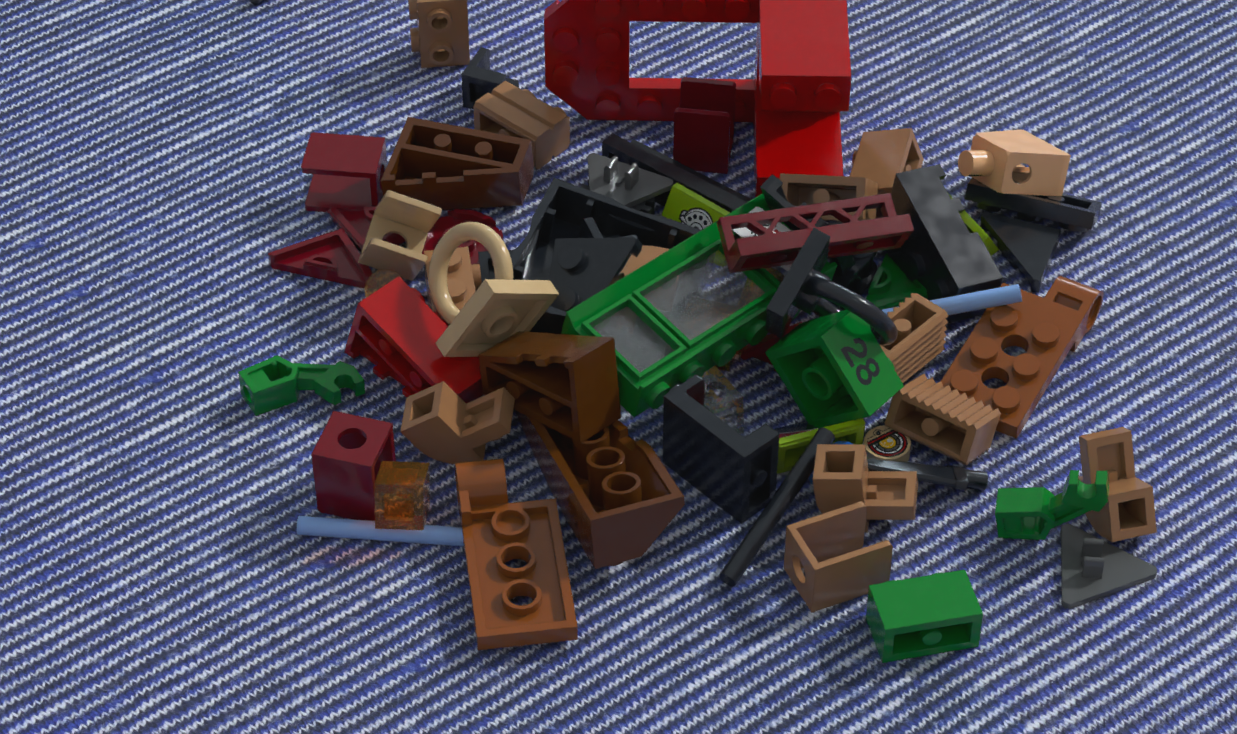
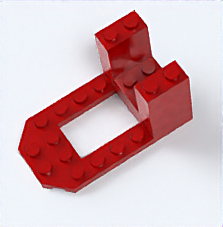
M556 0L545 9V87L587 120L674 121L675 109L680 108L682 78H629L630 21L757 23L755 79H711L736 83L735 122H753L755 197L762 194L760 187L771 175H774L779 180L780 173L843 176L840 111H849L851 88L847 0H562L561 2Z

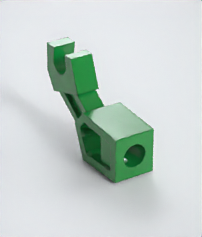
M276 355L238 372L241 395L255 416L297 402L301 390H314L315 394L333 405L342 403L340 388L352 389L356 397L365 393V382L357 369L341 361L335 365L291 363Z
M1070 470L1062 493L1056 496L1045 487L998 488L995 509L998 538L1045 540L1050 529L1091 510L1099 512L1108 502V471H1096L1095 483L1085 484L1079 480V470Z

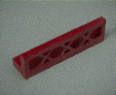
M891 193L720 217L717 221L729 273L793 264L813 228L830 236L828 259L901 248L914 231L909 214H896ZM881 208L883 218L858 220L863 210ZM856 211L853 216L847 213ZM832 215L843 222L842 224L822 227L815 226L821 216ZM806 218H813V220L810 223L806 220ZM789 221L801 229L781 233L772 232L778 222ZM765 224H771L768 229L762 226ZM746 227L758 236L735 240L732 229Z

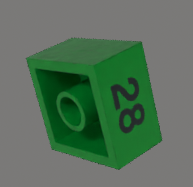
M848 310L798 324L765 352L808 424L818 429L870 417L904 387L895 371L893 363L885 355L873 335L870 325Z

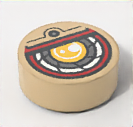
M885 425L869 430L864 437L867 458L908 462L911 449L910 437Z

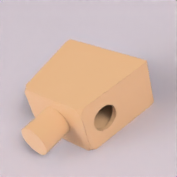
M1023 129L976 133L973 137L971 150H964L959 155L958 168L963 176L973 177L999 193L1062 196L1071 155ZM1022 163L1028 164L1029 167H1025V166H1023V165H1021V164H1022Z

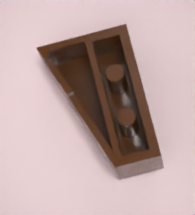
M408 117L381 179L383 196L387 190L437 206L442 210L522 206L534 176L531 140Z
M519 331L478 355L484 395L504 387L515 398L514 410L580 443L621 418L613 337Z

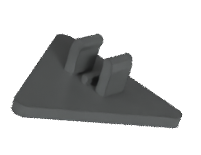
M596 153L588 155L589 190L613 198L627 207L635 206L672 189L673 180L671 178L638 168L636 163L629 165L620 162L616 156L608 158Z
M1071 524L1062 525L1060 531L1061 604L1064 608L1072 609L1156 578L1157 568L1154 565Z

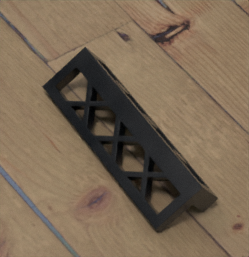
M611 134L602 142V156L608 158L616 156L620 162L629 165L636 163L638 168L671 178L673 185L679 183L730 213L752 200L635 139L629 142L615 134ZM670 191L656 196L655 202L665 207Z

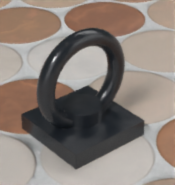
M813 228L766 308L765 330L782 339L799 309L809 315L814 312L819 317L843 311L833 304L835 303L868 323L880 346L894 343L897 339L898 331L888 315L867 299L842 285L830 281V277L821 273L828 260L830 236Z

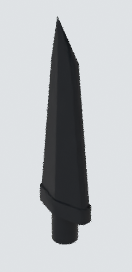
M867 458L869 471H917L918 481L944 485L954 489L985 491L988 483L987 472L968 470L960 466H942Z

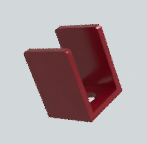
M690 77L682 78L680 108H676L674 113V160L695 171L728 174L734 141L735 82Z
M311 133L301 164L303 173L313 174L305 201V209L307 211L327 212L334 206L338 211H363V207L378 206L383 198L381 179L387 167L385 137Z
M333 411L311 454L317 509L321 513L343 518L377 521L379 515L376 482L394 485L397 480L393 423Z

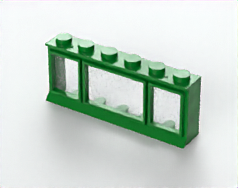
M762 193L724 217L747 214L755 207H760L764 211L770 209ZM716 221L567 311L561 334L614 338L620 405L635 418L650 407L657 409L662 406L664 395L675 385L682 384L695 375L702 377L704 372L715 365L719 367L724 366L735 356L737 351L746 345L754 346L762 341L768 334V331L765 330L766 308L786 276L787 271L780 266L729 273ZM780 222V223H782L783 225H785L787 228H789L791 231H793V230H792L789 226H787L784 222ZM732 230L735 240L742 238ZM827 261L821 273L831 278L830 281H832L837 264L835 262L830 264ZM799 309L798 312L796 313V315H795V317L793 318V320L797 317V315H798L799 312L801 311L800 309Z

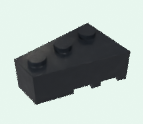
M940 164L896 173L891 191L897 215H910L914 231L901 248L884 250L905 273L908 279L912 282L917 279L927 290V299L929 301L999 288L1003 280L979 233H970L961 218L960 213L965 208L960 199H951L941 182L946 174ZM986 309L949 315L946 320L948 323L980 316L983 315Z

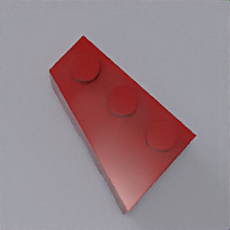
M400 276L358 303L344 351L354 359L361 354L376 365L373 367V373L384 380L391 376L405 386L402 389V394L405 397L416 394L442 381L465 403L476 400L483 395L479 357L443 356L436 342L449 325L432 311L421 293L415 288H410Z

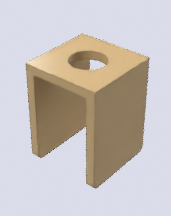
M387 190L374 210L358 263L413 281L426 264L428 257L422 254L427 234L440 217L442 209ZM388 233H397L405 239L407 247L403 248L383 241L382 238Z

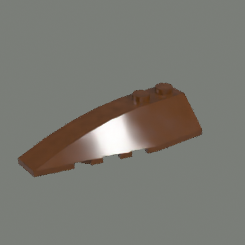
M516 411L554 498H556L565 519L595 569L605 566H616L624 561L642 557L685 505L684 495L651 445L643 439L639 441L632 439L628 435V427L619 420L580 443Z

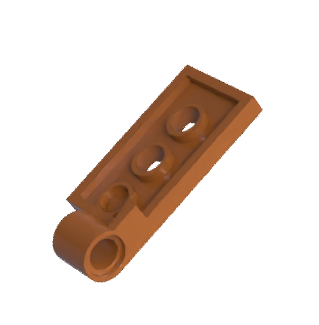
M1058 276L1044 298L1021 289L1022 302L986 308L942 378L943 387L949 385L951 390L957 389L959 394L966 393L968 398L974 397L976 402L982 400L984 406L990 404L992 410L998 408L1001 415L996 431L1017 439L1069 351L1075 352L1084 335L1093 327L1102 306L1103 291L1066 277ZM1002 283L1000 287L1010 286V285H1009V284H1006V283ZM1010 346H1017L1023 348L1026 353L1010 356L1003 350ZM991 378L1003 380L1006 385L992 389L985 386L983 382Z
M503 458L455 463L457 499L478 650L578 640V627L556 498L508 503ZM513 559H521L527 565L521 568H511L506 566L505 563ZM517 596H528L534 600L527 605H515L510 602L511 599Z

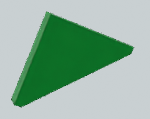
M886 253L881 266L878 267L871 282L866 299L881 310L898 307L899 302H904L905 298H910L911 293H918L927 299V290L917 279L913 280V282L908 279L900 267Z

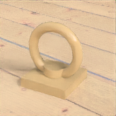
M465 222L452 227L440 239L432 254L429 267L430 294L437 312L449 325L436 342L444 357H479V354L519 331L529 332L559 295L550 280H513V265L507 246L497 232L479 222ZM468 240H474L481 243L488 250L494 266L495 279H485L460 311L454 305L449 294L447 284L448 265L452 254L460 244Z

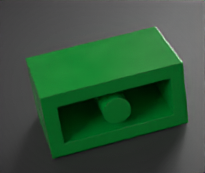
M965 569L869 585L866 621L882 663L979 647L983 612Z

